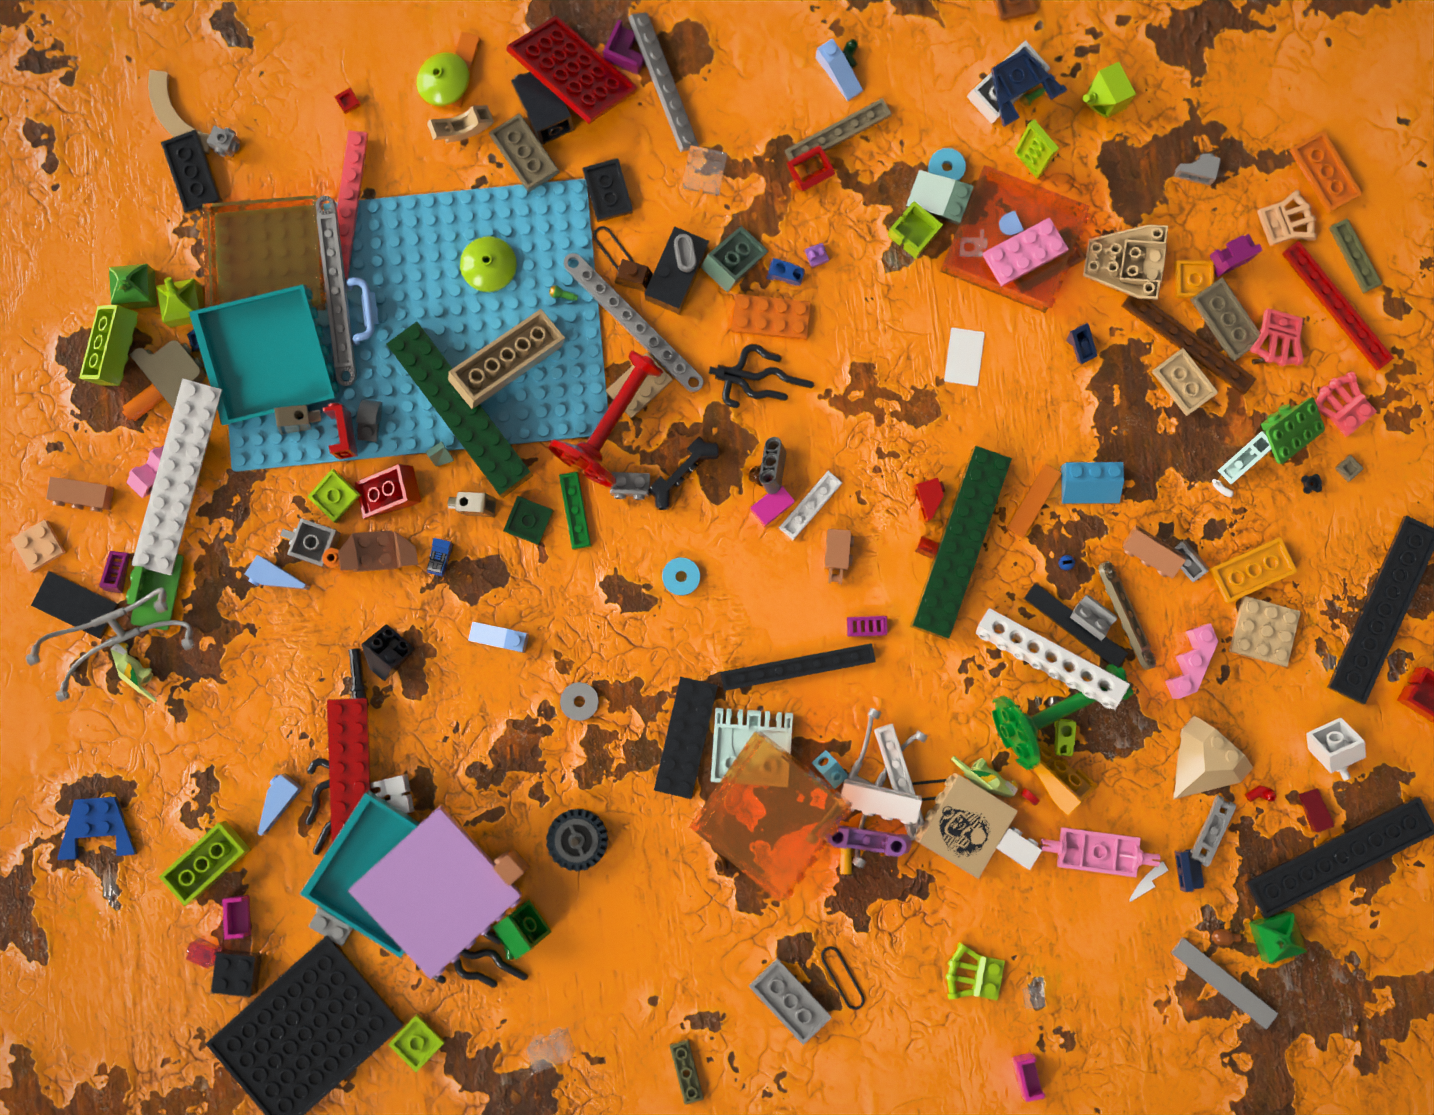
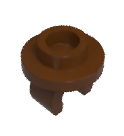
M761 465L754 466L749 472V480L763 486L759 480Z
M722 855L718 856L714 862L716 872H719L721 876L725 875L726 869L735 868V861L731 859L724 860Z

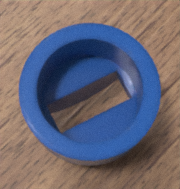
M1064 555L1059 559L1058 564L1062 570L1068 571L1074 567L1075 560L1070 555ZM1071 560L1072 562L1071 564L1063 565V561Z

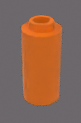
M152 383L122 406L124 409L122 413L128 420L133 419L137 421L165 398Z
M327 549L322 556L323 563L331 568H340L338 556L340 549Z

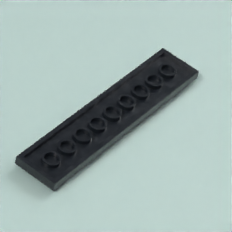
M1403 516L1327 688L1362 705L1366 704L1434 551V528L1409 516Z
M1414 797L1245 881L1262 917L1268 918L1434 835V824L1421 798Z

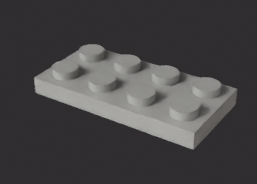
M778 958L749 984L753 992L802 1045L832 1018Z

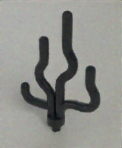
M749 344L742 349L736 366L727 367L718 364V368L710 366L708 373L716 375L715 379L725 381L722 399L727 406L732 408L740 406L738 401L730 399L732 383L740 385L744 392L753 399L767 397L782 401L788 399L787 394L773 390L755 392L743 378L759 381L769 375H776L782 381L806 388L814 387V382L789 376L776 367L766 368L759 373L742 370L746 364L748 354L752 351L757 352L767 360L781 361V355L770 353L757 344Z
M324 758L313 760L307 769L308 774H314L318 766L329 769V760ZM329 780L321 782L313 790L312 807L305 820V824L308 826L312 825L319 810L320 793L324 789L330 788ZM331 820L325 824L313 849L314 855H319L331 831Z
M490 930L483 935L498 945L502 944L498 936ZM464 948L460 952L462 956L472 960L486 956L491 957L496 966L522 981L528 979V975L525 972L504 962L495 950L486 948L473 952ZM460 957L453 962L454 968L461 978L479 980L492 988L497 987L498 982L491 977L477 971L468 972L464 970ZM434 975L432 977L440 984L446 982V977L443 975L438 977Z

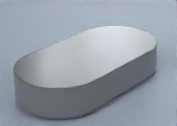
M680 234L674 240L677 266L683 272H691L696 267L693 240L687 234Z

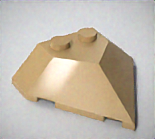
M1195 715L1181 729V743L1178 750L1175 775L1176 785L1173 799L1240 783L1253 769L1245 754L1218 730Z

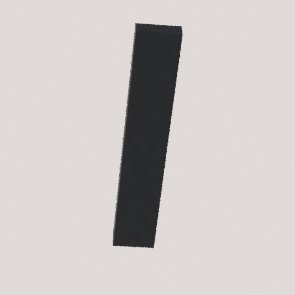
M1034 583L1023 599L1108 664H1113L1118 668L1128 655L1125 650L1109 638L1105 637L1100 641L1071 619L1070 616L1073 611L1038 584Z

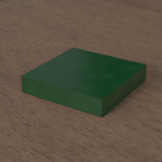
M517 496L503 531L539 546L553 510Z

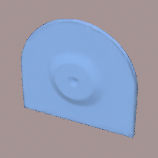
M1015 210L1005 214L1000 219L999 228L1004 234L1014 235L1024 231Z

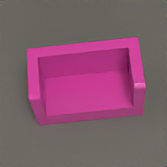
M781 485L777 493L766 494L750 510L760 523L766 527L792 506L795 501Z
M249 895L229 896L222 899L224 939L245 938L251 935Z
M1032 1053L1012 1057L1022 1098L1026 1102L1045 1098L1035 1066L1036 1057Z

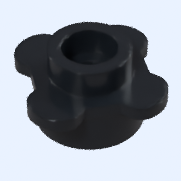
M1313 474V476L1309 477L1305 475L1301 478L1305 494L1314 491L1318 493L1322 490V481L1318 474Z

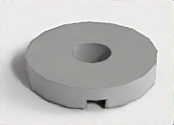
M573 683L566 687L561 694V709L572 720H587L598 709V694L587 683ZM577 696H582L585 699V704L582 707H577L574 704Z

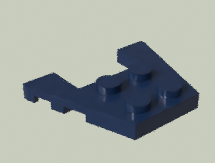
M1025 49L991 69L1003 127L1020 118L1011 100L1035 86L1042 84L1050 100L1067 91V88L1064 85L1061 86L1052 74H1048L1041 67L1042 65Z

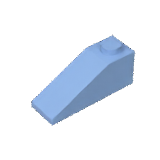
M833 38L817 48L816 59L847 102L863 92L845 55Z
M260 555L255 557L245 572V575L250 577L248 581L256 586L261 584L271 587L309 590L310 588L306 583Z
M472 622L468 641L525 653L529 634Z
M287 774L276 775L270 781L271 786L267 790L258 830L260 836L266 835L303 789L302 786Z

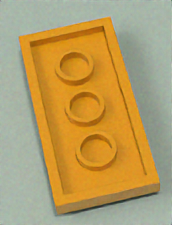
M1281 537L1210 568L1226 604L1297 572Z

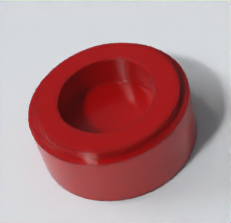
M1026 788L1021 792V795L1034 806L1040 802Z

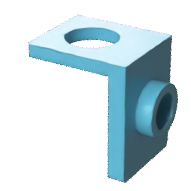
M826 750L812 762L834 789L848 777V774ZM828 758L826 765H819L822 759Z

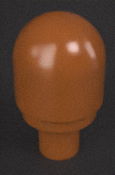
M1216 929L1212 933V940L1218 945H1229L1232 942H1240L1241 935L1233 934L1228 929Z

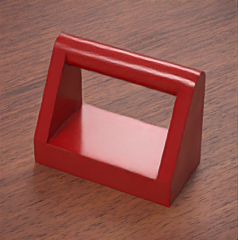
M820 145L786 162L797 189L805 191L835 175V171ZM819 154L824 167L801 179L794 167Z

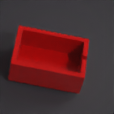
M1427 667L1415 668L1407 682L1410 685L1403 688L1397 701L1434 723V671Z

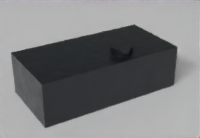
M674 226L644 293L645 300L680 315L700 270V266L709 250V241ZM680 234H687L693 240L696 267L691 272H683L677 266L674 240Z

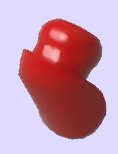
M1262 785L1245 794L1249 802L1257 798L1273 802L1277 798L1273 789Z

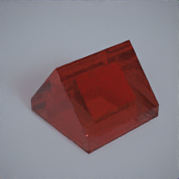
M921 536L914 552L933 559L939 543Z

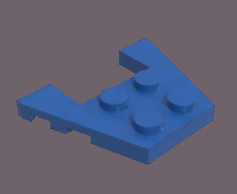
M117 797L74 800L58 854V860L77 859L78 838L115 835L116 856L137 854L136 847L133 846L130 831L127 830L125 825V818Z

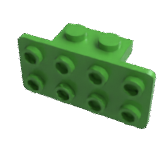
M1307 398L1300 405H1283L1278 408L1279 410L1276 413L1270 414L1261 423L1263 431L1266 430V436L1278 464L1286 462L1325 431L1324 423L1314 398Z
M177 555L172 575L148 570L145 567H134L130 575L131 586L126 593L127 604L132 605L154 590L164 588L167 594L166 604L168 610L161 613L156 611L154 602L158 601L159 594L133 609L131 624L146 626L172 619L184 562L182 555ZM170 625L161 626L154 629L168 630L170 628Z

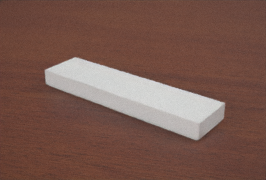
M827 471L781 524L779 529L790 539L794 540L841 486L842 482L830 471Z

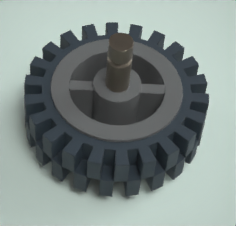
M571 809L560 814L549 827L546 836L548 853L561 868L564 867L569 871L587 870L596 865L605 854L608 846L607 829L604 826V822L598 818L599 816L591 811Z

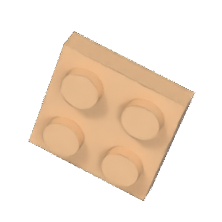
M45 519L11 539L29 572L38 570L66 553L48 520Z

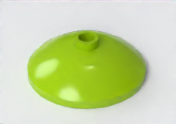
M443 52L435 54L427 59L419 69L416 79L417 90L420 96L431 105H450L465 93L470 80L469 69L464 60L454 53Z
M486 236L478 238L467 245L461 255L460 269L463 278L472 288L481 292H496L506 287L514 278L517 260L509 244L500 238ZM485 258L490 259L488 263L483 262Z

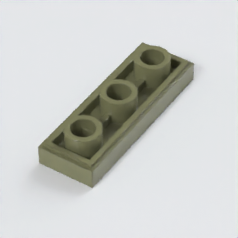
M689 1039L669 1044L684 1105L704 1100ZM689 1070L690 1074L685 1075L683 1074V1071Z

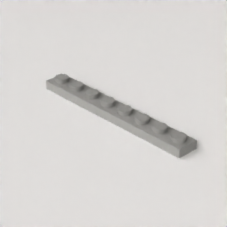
M648 13L631 14L629 17L631 26L680 152L696 150L699 145Z

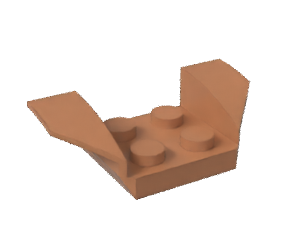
M393 531L353 533L338 552L340 571L353 570V572H365L418 565L416 547Z

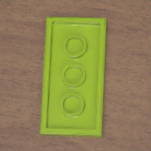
M1034 119L1028 124L1014 153L1035 178L1039 179L1045 173L1059 147Z

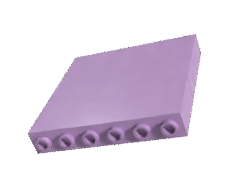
M442 806L438 807L348 890L430 979L434 975L437 977L441 975L446 969V964L450 961L452 963L461 956L460 952L464 948L469 949L476 942L475 938L479 934L483 936L491 928L490 924L494 920L497 922L501 920L506 914L504 912L506 909L515 907L521 901L519 898L521 897V891L514 883L508 887L492 869L496 864Z

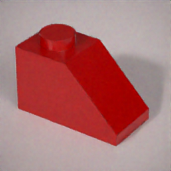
M938 477L914 486L925 523L932 520L944 496L945 487L942 481L939 482Z

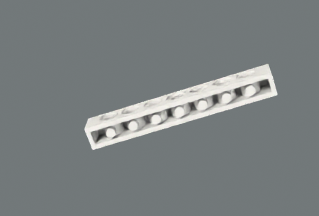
M990 608L976 630L975 634L982 640L989 641L1000 650H1006L1013 654L1015 658L1030 663L1033 668L1048 673L1053 679L1061 680L1068 687L1081 691L1086 697L1101 702L1106 708L1116 710L1130 685ZM995 630H1000L1002 634L996 633ZM1012 639H1016L1020 643H1015L1012 641ZM1029 649H1035L1037 653H1033ZM1047 658L1053 659L1054 662H1049ZM1064 668H1070L1072 672H1068ZM1082 677L1088 678L1090 682L1084 681ZM1100 687L1106 688L1107 691L1101 690Z

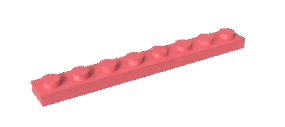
M348 130L337 206L344 273L347 280L368 142L367 132Z

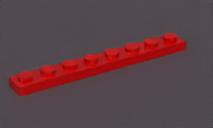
M1299 241L1282 253L1284 258L1376 371L1394 359Z

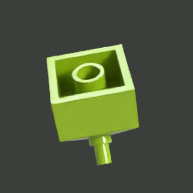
M1120 62L1100 70L1091 83L1087 94L1083 96V101L1087 102L1095 112L1105 118L1127 109L1136 95Z
M171 277L165 278V284L156 286L162 322L170 328L192 324L189 312L205 308L201 284L194 278L173 282Z

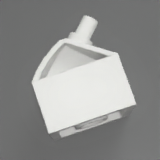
M1342 718L1306 733L1309 751L1330 773L1340 772L1344 781L1351 778L1347 770L1348 765L1366 758L1365 741Z

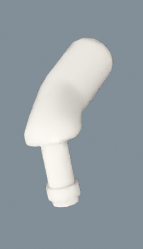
M1212 480L1214 488L1227 497L1234 495V492L1224 487L1221 481Z

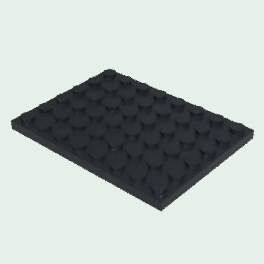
M326 935L207 1041L205 1045L264 1115H305L405 1024L336 943Z

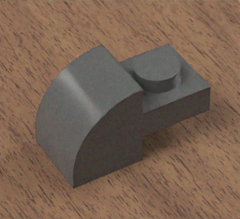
M361 401L356 420L358 423L357 440L378 441L382 402Z

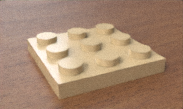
M1243 596L1229 652L1287 667L1301 611Z

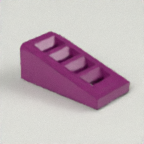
M109 552L99 587L104 591L123 592L129 553ZM114 558L122 559V562H115ZM113 566H115V567H120L119 570H118V569H112Z
M887 616L847 617V637L887 635ZM853 621H857V632H853ZM861 621H864L865 632H861ZM869 621H872L873 632H869ZM877 621H880L881 631H877Z

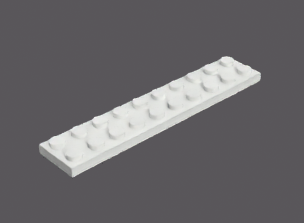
M182 378L132 566L145 567L148 570L172 575L222 389Z

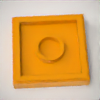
M1175 261V298L1192 299L1214 283L1213 261Z

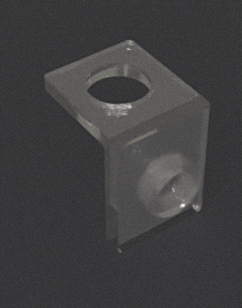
M980 229L979 238H960L959 256L982 257L983 249H987V237H984V229ZM967 242H971L975 245V249L967 252L964 249V245Z

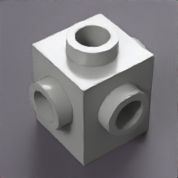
M214 126L208 137L207 144L215 150V153L223 157L226 155L233 157L234 153L239 150L240 140L235 135V131L226 127L222 129Z

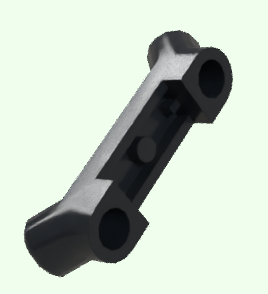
M699 436L687 448V452L691 456L667 481L660 476L653 483L648 491L655 497V507L658 510H668L672 507V489L675 486L678 488L685 481L683 477L688 472L691 474L695 471L699 460L717 459L719 457V445L716 442L706 443Z

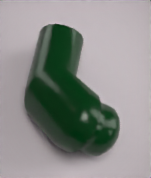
M854 39L848 41L842 51L851 69L857 66L853 55L858 47V43Z

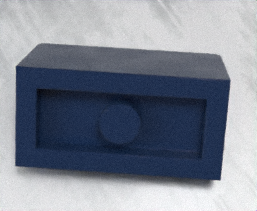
M1191 849L1174 851L1180 890L1184 892H1194V889L1204 888L1201 862L1197 859L1192 860L1189 858Z

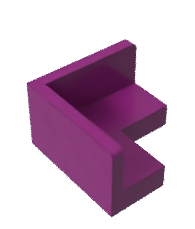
M618 19L603 50L604 58L611 64L638 75L645 59L642 54L630 50L636 38L635 33L623 27L622 21Z

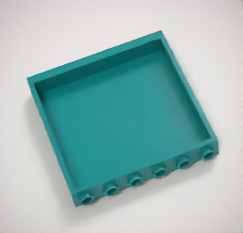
M302 284L189 312L210 386L223 390L217 408L222 425L275 413L274 408L308 405L338 397L339 387L332 377L334 369L327 359L329 351L327 345H323L322 337H324L321 325L318 326L316 318H319L318 311L312 305L313 293L307 285Z
M367 791L300 892V895L401 958L406 952L348 890L421 823L371 791Z

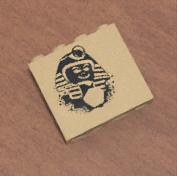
M953 773V775L947 778L945 782L946 787L943 792L937 795L935 806L927 812L925 823L917 829L915 841L979 879L1018 811L959 774Z

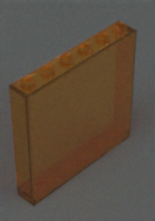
M984 165L940 272L1046 313L1047 309H1052L1055 303L1054 293L1055 291L1059 292L1063 281L1060 278L1062 274L1066 275L1070 264L1067 261L1069 257L1073 258L1077 249L1074 244L1076 240L1080 241L1084 231L1081 230L1083 223H1087L1090 217V213H1088L1090 206ZM1015 210L1025 231L1050 217L1069 250L1001 287L983 257L985 251L1017 235L1004 234L999 227L1000 219L1005 214Z
M316 195L202 204L206 308L304 284L312 290L313 299H311L313 307H316L317 311L326 310L325 304L327 299L315 206L318 200Z
M754 732L689 827L777 901L781 902L792 897L795 892L793 890L797 883L800 884L806 877L805 871L808 867L811 868L816 863L817 854L823 852L828 846L829 842L827 840L831 835L834 836L840 828L838 824L841 820H845L851 813L850 807L853 803L764 733Z

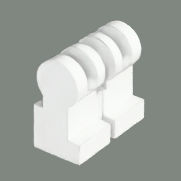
M407 774L371 783V788H381L379 793H375L377 796L384 798V795L390 794L391 800L387 801L404 813L414 812L411 794H403L410 791Z

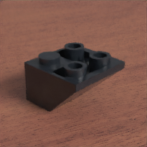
M387 624L361 645L370 670L384 682L400 668L415 650L410 643Z

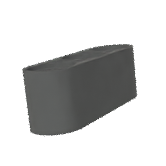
M778 437L769 438L764 446L759 480L768 494L777 493L782 485L786 450Z

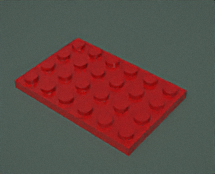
M554 16L507 45L506 51L588 124L636 93L638 88L557 16Z

